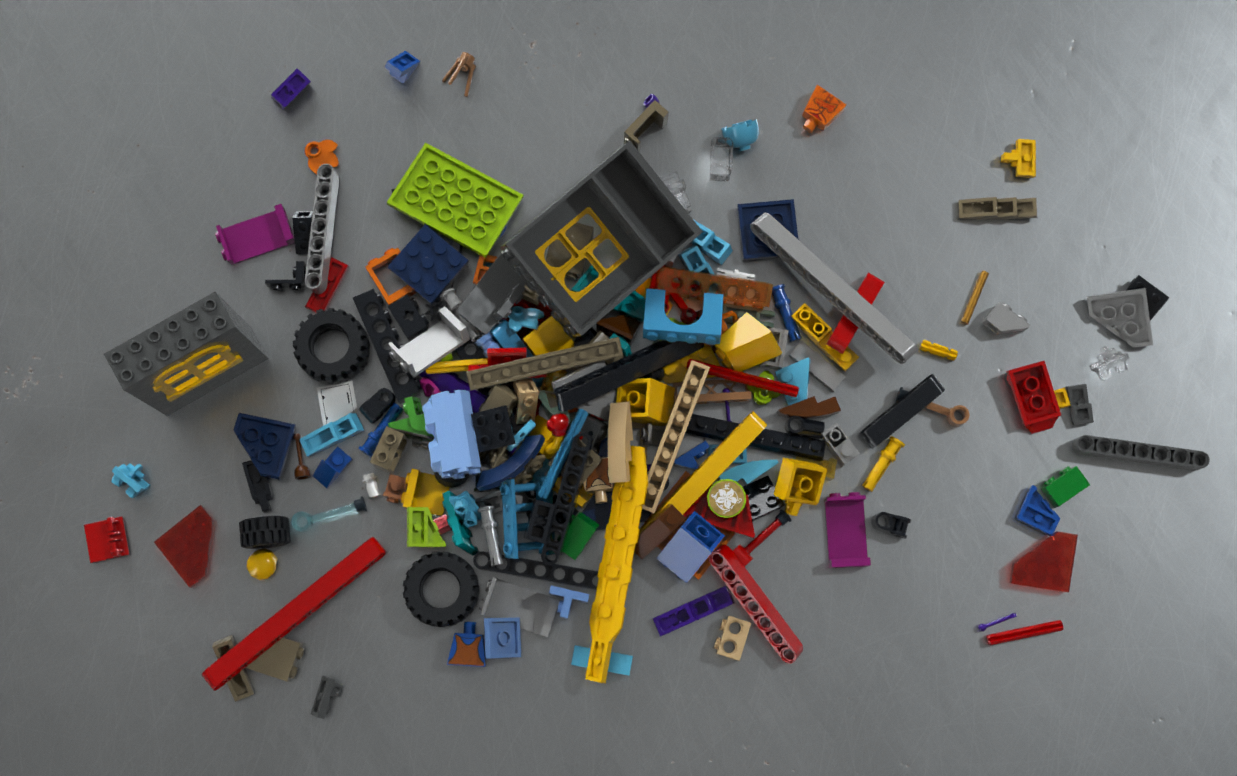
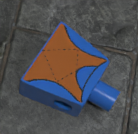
M464 622L463 633L454 634L447 665L486 667L484 635L475 634L476 622Z

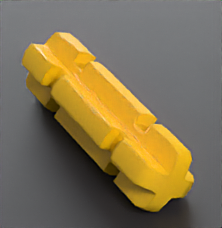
M923 340L920 346L922 351H930L931 354L943 358L947 357V359L952 361L956 360L958 355L957 350H949L948 347L936 343L931 344L927 340Z

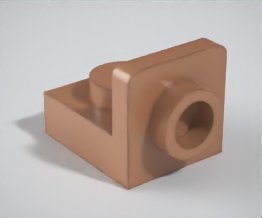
M389 475L386 490L383 492V496L387 498L386 501L398 504V501H401L403 491L406 492L408 484H405V477Z

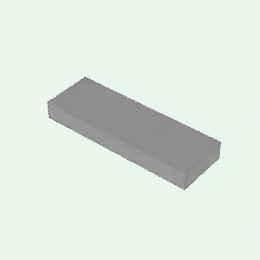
M803 341L789 355L796 362L809 357L811 360L809 373L832 392L835 391L846 377Z

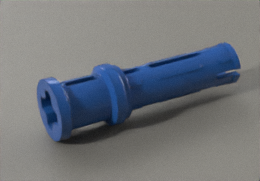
M780 284L770 288L769 292L774 297L775 308L779 309L786 330H789L790 342L801 339L802 336L796 322L791 317L793 315L790 308L791 300L786 295L785 284Z
M393 402V405L374 432L368 434L367 440L358 449L372 458L386 426L389 427L388 423L396 421L404 409Z

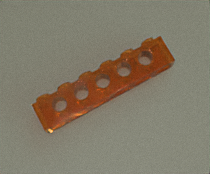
M662 266L657 271L655 289L666 290L665 295H670L671 292L678 293V297L689 298V295L697 296V300L703 301L704 293H710V285L716 283L718 289L713 294H724L723 304H726V301L734 302L733 305L745 307V304H751L752 308L761 310L764 307L770 306L773 284L768 282ZM674 278H680L681 280L678 287H672L671 285ZM695 280L698 281V289L691 290L690 284ZM735 286L736 293L733 296H729L728 289ZM754 289V297L748 299L746 297L747 291Z

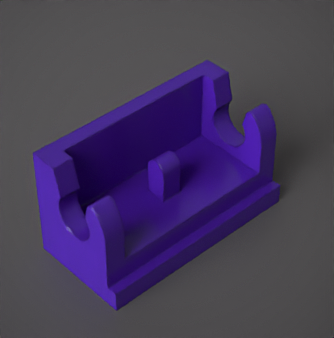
M297 68L271 94V98L275 102L277 101L281 108L284 109L311 81Z

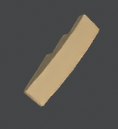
M630 401L610 403L608 422L609 483L630 481L629 461H632L630 441H633Z

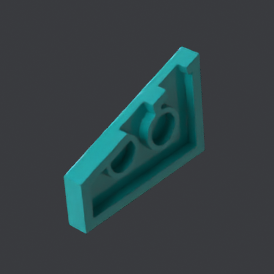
M451 491L442 493L444 497L443 506L449 516L447 522L454 534L452 536L453 543L470 555H475L479 551L477 546L474 547L471 543L470 538L473 537L471 530L465 526L463 519L455 512L453 505L449 501L450 496L457 495Z

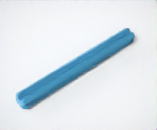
M578 409L537 493L540 498L548 499L570 453L573 439L580 433L588 416L587 411Z

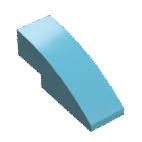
M695 221L703 232L690 244L697 245L702 253L722 265L733 251L731 245L717 237L713 231Z
M693 245L678 254L686 270L689 271L691 278L700 287V292L703 296L704 293L724 294L723 297L726 295L711 266L706 262L697 245Z
M349 413L299 440L306 456L309 457L364 431V428L357 413Z
M759 460L744 463L723 472L717 479L718 481L730 479L736 482L741 479L743 484L747 485L779 462L777 460Z
M575 645L571 665L587 668L591 648ZM611 652L608 672L629 676L633 656Z

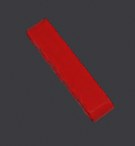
M868 272L857 292L872 305L885 282ZM843 314L826 345L843 354L858 327Z

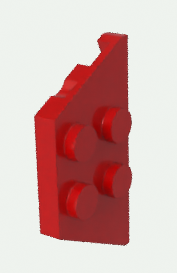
M711 484L683 514L685 518H689L695 511L714 527L753 539L755 537L748 495H746L744 509L737 516L721 518L716 516L708 506L707 495L712 486Z

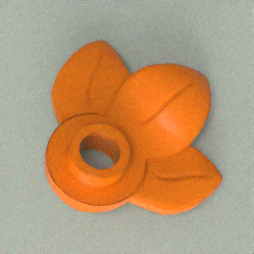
M325 139L320 143L312 141L306 145L305 154L309 158L308 166L313 173L317 174L318 168L323 164H330L333 168L339 165L338 158L333 153L338 144L332 140ZM313 149L318 150L316 154H312L311 151Z

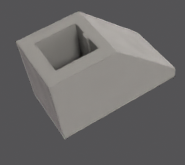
M1001 302L993 308L982 323L997 335L1024 332L1030 326L1025 317L1016 315L1012 312V308L1009 305L1002 304Z
M837 422L821 433L830 453L841 467L860 454Z

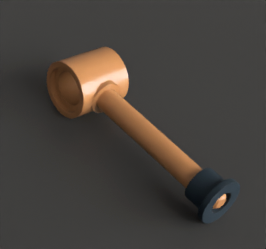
M900 387L896 401L909 391L903 390V387ZM931 402L925 407L946 415L948 423L954 427L962 426L968 421L970 416L968 409L962 405L949 409ZM954 412L962 414L963 418L961 421L954 418Z

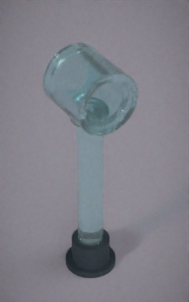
M361 496V499L355 500L354 503L311 515L302 511L297 512L293 515L291 524L297 531L305 533L312 529L315 522L355 510L357 512L367 511L364 498ZM301 517L307 518V524L304 527L298 526V520Z

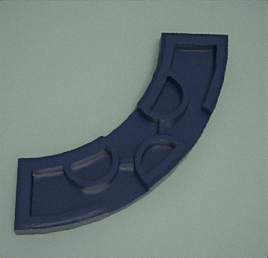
M543 435L526 436L520 448L507 461L495 468L482 471L476 488L479 491L492 489L502 485L501 482L511 477L513 479L520 474L530 459H534L545 441Z

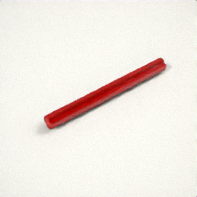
M689 359L686 366L688 369L690 362L693 360L709 366L708 375L792 397H797L799 392L798 386L694 359Z

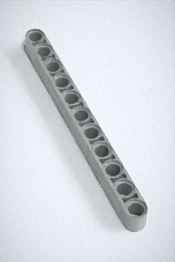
M763 213L750 224L752 232L896 362L904 364L917 352V347L912 340L769 213Z

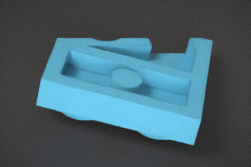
M809 357L775 371L779 382L799 387L797 397L784 394L788 406L808 399L809 368L811 364Z

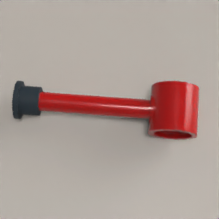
M781 509L780 513L775 517L776 520L745 548L739 544L733 550L744 567L753 559L750 553L779 526L792 521L784 510Z

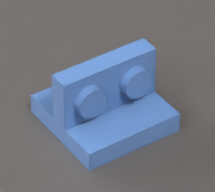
M552 585L549 594L552 596L564 598V601H559L557 613H560V617L564 619L569 618L573 600L588 604L590 594Z
M520 617L484 618L485 658L521 657Z

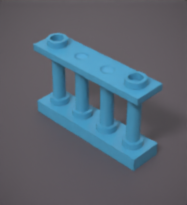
M535 476L534 483L515 484L514 479H507L501 482L500 492L502 494L504 526L503 550L505 558L519 559L518 551L539 549V554L542 553L544 543L537 541L518 543L517 532L525 531L527 523L517 524L516 512L531 511L533 502L516 504L515 492L536 491V500L553 504L552 490L546 500L537 495L546 476ZM555 531L552 533V539H553L554 541H555ZM548 550L546 555H552L555 552Z

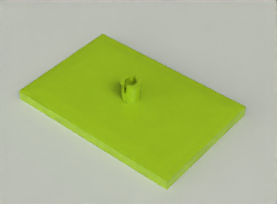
M425 143L388 199L387 205L487 258L524 198V195Z

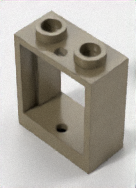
M386 426L370 463L375 468L393 475L409 439L405 434Z

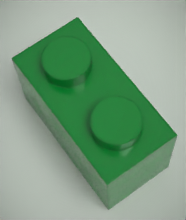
M1067 466L1059 472L1061 474L1056 479L1051 477L1044 482L1045 486L1041 491L1054 508L1061 506L1090 486L1077 466L1072 468Z
M582 512L576 516L573 514L562 552L576 560L599 527V524ZM561 534L557 538L558 541L561 540Z

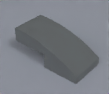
M1087 384L1065 386L1071 405L1069 409L1073 424L1093 423L1092 404L1088 400Z

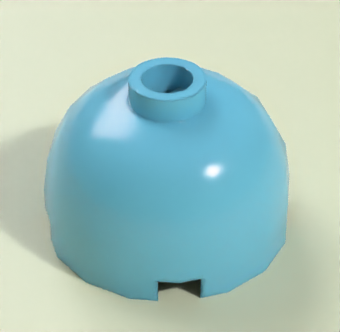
M757 119L753 121L747 120L732 124V127L729 128L727 126L723 127L721 131L725 142L730 147L739 148L740 151L750 149V145L758 139L759 125Z

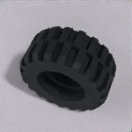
M327 308V311L322 309L316 310L317 314H309L307 316L308 320L305 322L301 321L299 324V331H295L294 336L296 340L293 341L294 356L299 366L318 382L322 381L325 384H330V382L340 384L342 380L347 382L351 380L352 375L355 374L357 376L360 373L359 369L361 366H365V359L369 357L368 346L370 345L367 334L360 322L344 310L339 309L336 311L334 308ZM329 330L342 331L349 340V348L345 356L333 363L320 361L314 353V345L318 337Z
M435 551L421 556V559L415 561L411 569H408L406 579L403 581V598H405V604L411 611V614L421 622L435 627L453 626L465 620L474 610L473 608L478 602V577L472 566L460 556L446 551ZM437 571L452 573L457 578L460 586L457 600L445 608L433 607L426 601L423 594L425 580L429 575Z

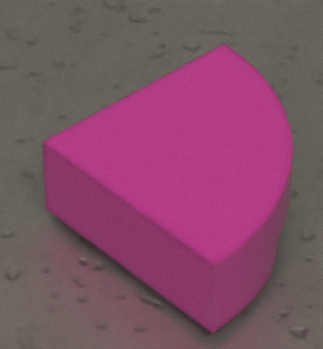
M423 377L419 380L425 396L430 397L440 393L438 387L428 378Z

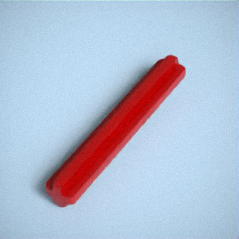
M1057 620L990 634L986 638L988 645H995L1062 631L1064 627L1062 621Z

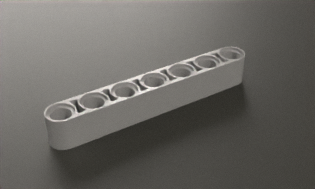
M323 164L318 168L305 284L315 294L325 292L328 283L339 185V174L330 164ZM332 172L329 177L325 178L327 173ZM330 190L327 195L323 196L325 191ZM327 208V211L321 214L322 210ZM325 226V229L319 232L320 228ZM320 244H323V247L320 250H317V247ZM321 262L320 267L315 268V265ZM319 280V284L313 287V283Z

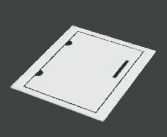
M353 381L317 387L323 426L330 422H335L349 413H357L358 415Z

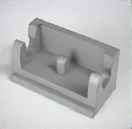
M769 328L782 354L761 363L760 367L780 370L783 367L789 330Z

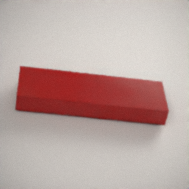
M331 257L325 292L322 294L312 292L305 308L317 313L316 310L320 309L326 311L349 266Z

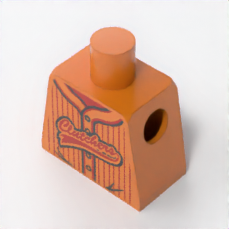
M817 85L802 115L807 120L803 128L809 133H812L816 126L821 130H825L843 113L846 104Z

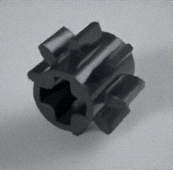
M441 299L438 302L434 301L431 305H425L426 308H429L425 315L431 316L430 321L434 318H437L439 322L441 321L440 314H433L434 310L431 309V307L435 308L436 305L439 306V310L443 308Z

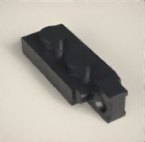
M251 460L243 462L242 465L252 499L255 504H260L262 512L272 511L269 500L273 499V494L268 477L261 476Z

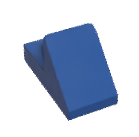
M404 51L388 60L385 68L390 71L389 74L401 83H405L419 65L420 60Z
M706 441L700 443L676 458L673 466L695 471L699 465L694 457L696 456L699 459L707 454L706 449L710 446Z
M337 446L325 461L321 460L313 477L328 489L353 459Z

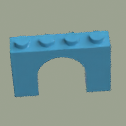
M646 289L643 324L644 339L651 341L657 339L667 340L669 342L684 341L690 344L696 342L708 345L720 344L724 294L704 293L703 312L699 320L690 325H679L672 322L665 314L666 290Z

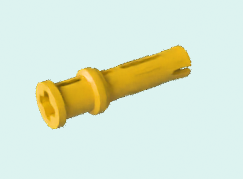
M893 436L889 437V443L884 450L880 451L881 456L862 484V487L870 492H873L887 467L896 460V455L905 446L903 442Z

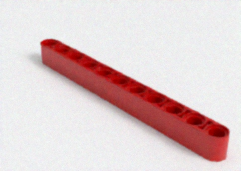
M375 537L368 539L210 665L201 674L213 691L221 688L378 562L386 554V550Z

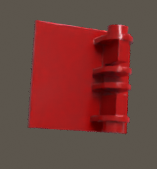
M123 516L117 518L109 517L104 521L84 525L90 563L130 555Z

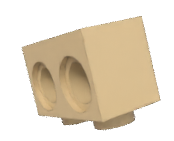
M727 616V619L723 618L720 630L723 632L721 638L717 637L714 649H717L716 654L740 661L751 623L732 616ZM731 623L739 625L740 630L737 634L730 632L729 626ZM727 641L734 645L731 653L724 651L723 646Z

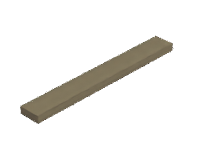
M619 337L470 370L466 371L470 391L620 357L623 356Z

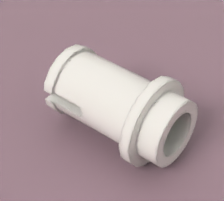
M374 473L364 475L362 482H365L369 499L380 496L381 493L376 482L377 476Z

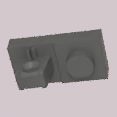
M322 676L311 715L324 719L330 710V696L339 697L343 686L335 683V680Z

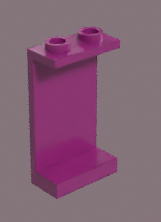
M275 205V211L226 228L217 225L218 232L215 235L218 243H222L223 250H221L224 261L227 260L231 265L295 244L294 235L283 205Z
M860 492L848 493L849 496H841V493H831L829 497L824 499L829 568L868 567L871 565V560L867 554L864 513L866 495H860Z

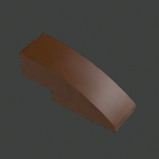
M815 396L781 408L777 411V414L786 418L799 416L804 419H817L838 414L841 409L835 396L817 403Z

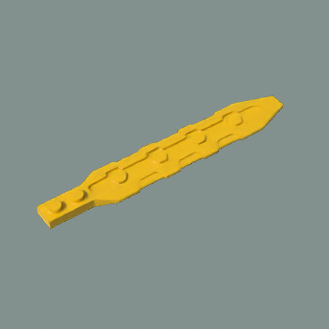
M631 446L632 461H629L630 481L615 482L613 487L612 507L609 523L606 526L604 537L606 540L602 562L599 564L596 595L594 602H592L589 619L592 644L585 679L599 683H606L612 645L623 627L626 610L624 606L628 584L631 582L632 562L635 545L638 543L642 506L645 504L648 488L645 447Z

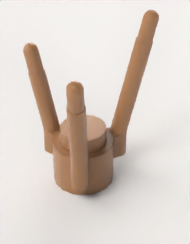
M462 52L460 58H457L455 64L442 79V82H445L453 73L448 82L451 85L460 70L464 72L469 70L464 94L467 97L473 71L476 68V65L473 64L475 58L469 53Z

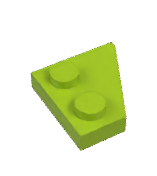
M408 507L407 547H446V543L442 540L439 529L432 519L429 508Z

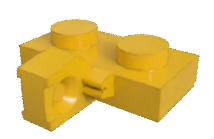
M1017 139L1016 149L1011 150V153L1004 152L1001 155V163H1011V167H1016V177H1036V140Z

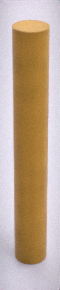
M981 272L961 323L969 324L989 275L988 272Z

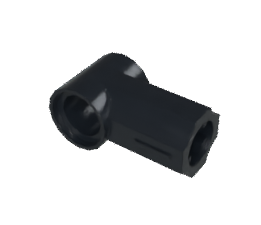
M793 416L786 421L785 430L793 435L822 439L821 433L824 432L825 422ZM791 421L798 423V430H793L790 427Z

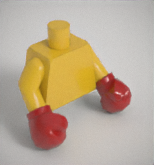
M538 399L534 422L536 427L528 436L543 435L545 441L536 456L541 454L550 459L558 452L565 438L569 419L564 413L552 415L549 420L544 419L538 413L541 404Z

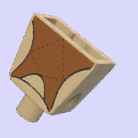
M608 457L601 458V463L583 483L587 494H595L596 504L607 503L606 492L613 491L614 483H609Z

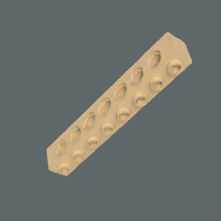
M693 360L690 362L648 472V488L642 510L653 514L656 511L710 369L709 366Z

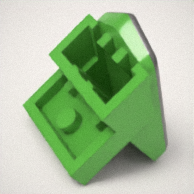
M412 396L404 398L403 408L409 418L388 423L389 428L401 433L433 440V434H428L425 429L426 424L420 398Z

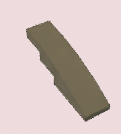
M997 197L958 200L959 219L1002 220L1037 218L1036 198L1017 199V197L997 199Z

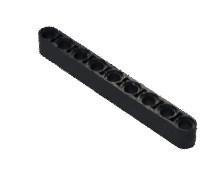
M661 340L566 383L554 390L558 410L568 411L704 348V343L696 342L690 344L684 341L669 342Z

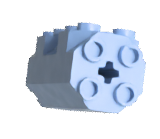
M454 390L455 393L443 391L431 395L428 402L422 407L426 424L425 429L428 434H433L434 436L433 441L428 444L431 469L434 472H438L442 478L453 477V479L465 478V474H480L481 464L471 417L473 412L470 393L466 390Z

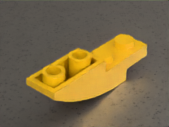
M804 303L791 316L808 338L845 372L859 359V356L849 347L841 354L826 345L833 333L832 328L807 304Z

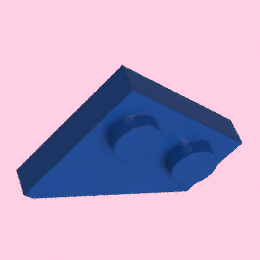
M1034 485L1030 487L1016 517L1017 520L1049 536H1053L1061 519L1050 508V504L1046 499L1042 498Z

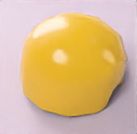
M265 548L257 549L247 560V570L253 578L258 580L268 579L276 571L278 559L271 550Z

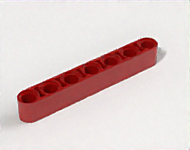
M719 545L709 556L711 565L780 658L786 663H794L803 652L802 643L732 549L727 545Z

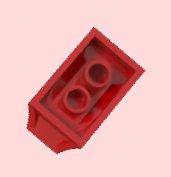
M1045 360L1006 371L1007 382L1011 386L1024 427L1032 434L1053 428L1056 420L1061 416V412Z

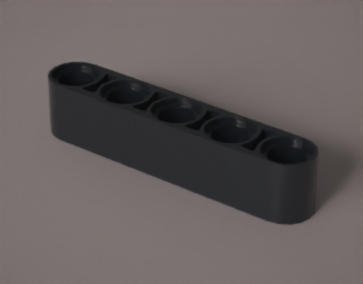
M934 374L929 375L860 432V435L872 449L875 448L945 391V387Z

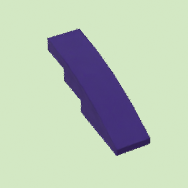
M426 370L419 374L422 378L426 377L431 380L441 392L449 391V393H455L454 390L469 391L473 413L480 412V406L488 398L476 390L470 391L469 383L460 379L459 375L454 372L427 374Z
M726 585L653 618V621L661 637L728 607L735 602Z

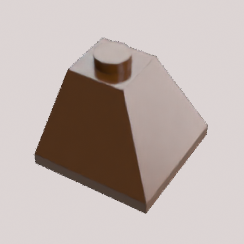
M621 315L600 319L596 323V331L603 332L607 337H611L613 333L617 336H622L631 347L641 323L635 318Z

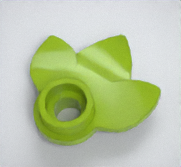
M768 370L763 371L759 375V377L774 380V376ZM747 385V388L753 393L754 401L759 405L768 404L773 398H778L781 394Z

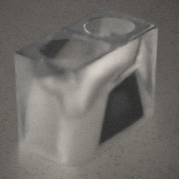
M715 137L711 140L710 163L712 164H710V181H729L733 163V141L731 147L727 144V140L732 141L730 138ZM723 149L727 155L726 159L723 161L715 160L713 156L714 151ZM716 167H722L725 169L726 175L713 174V170Z

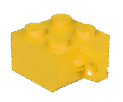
M783 458L773 495L785 500V512L787 514L797 516L803 503L817 505L819 503L827 469L816 463Z

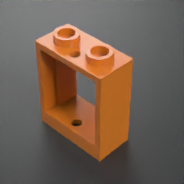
M398 247L387 250L384 256L379 259L374 258L370 260L368 265L365 266L388 305H391L405 295H408L410 298L417 293L410 286L406 285L388 296L374 273V270L393 260L401 252Z

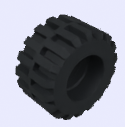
M285 516L255 517L239 522L240 544L243 548H271L287 545L291 542L289 518Z

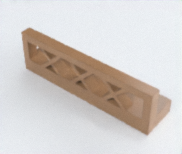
M727 379L706 380L703 385L709 391L707 394H700L696 404L725 403V401L746 402L752 399L751 391L745 384V392H735L732 388L739 382ZM683 382L672 383V386L675 388L674 404L677 399V387H681ZM717 384H723L731 392L716 393L713 389Z

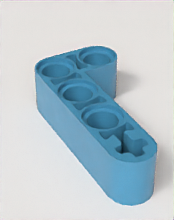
M505 319L499 321L490 330L494 341L498 342L501 348L526 347L517 333L509 328L508 322ZM526 347L527 357H532V353ZM547 375V377L532 379L538 389L550 378Z

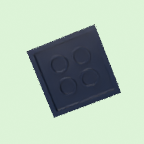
M794 199L737 205L743 261L779 258L750 228V224L765 212L769 213L798 239Z
M425 224L387 267L432 304L469 263V260Z

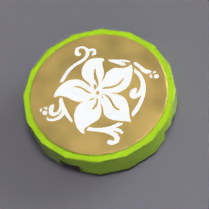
M719 480L709 489L707 495L708 506L718 517L733 518L744 509L746 493L743 487L734 480Z

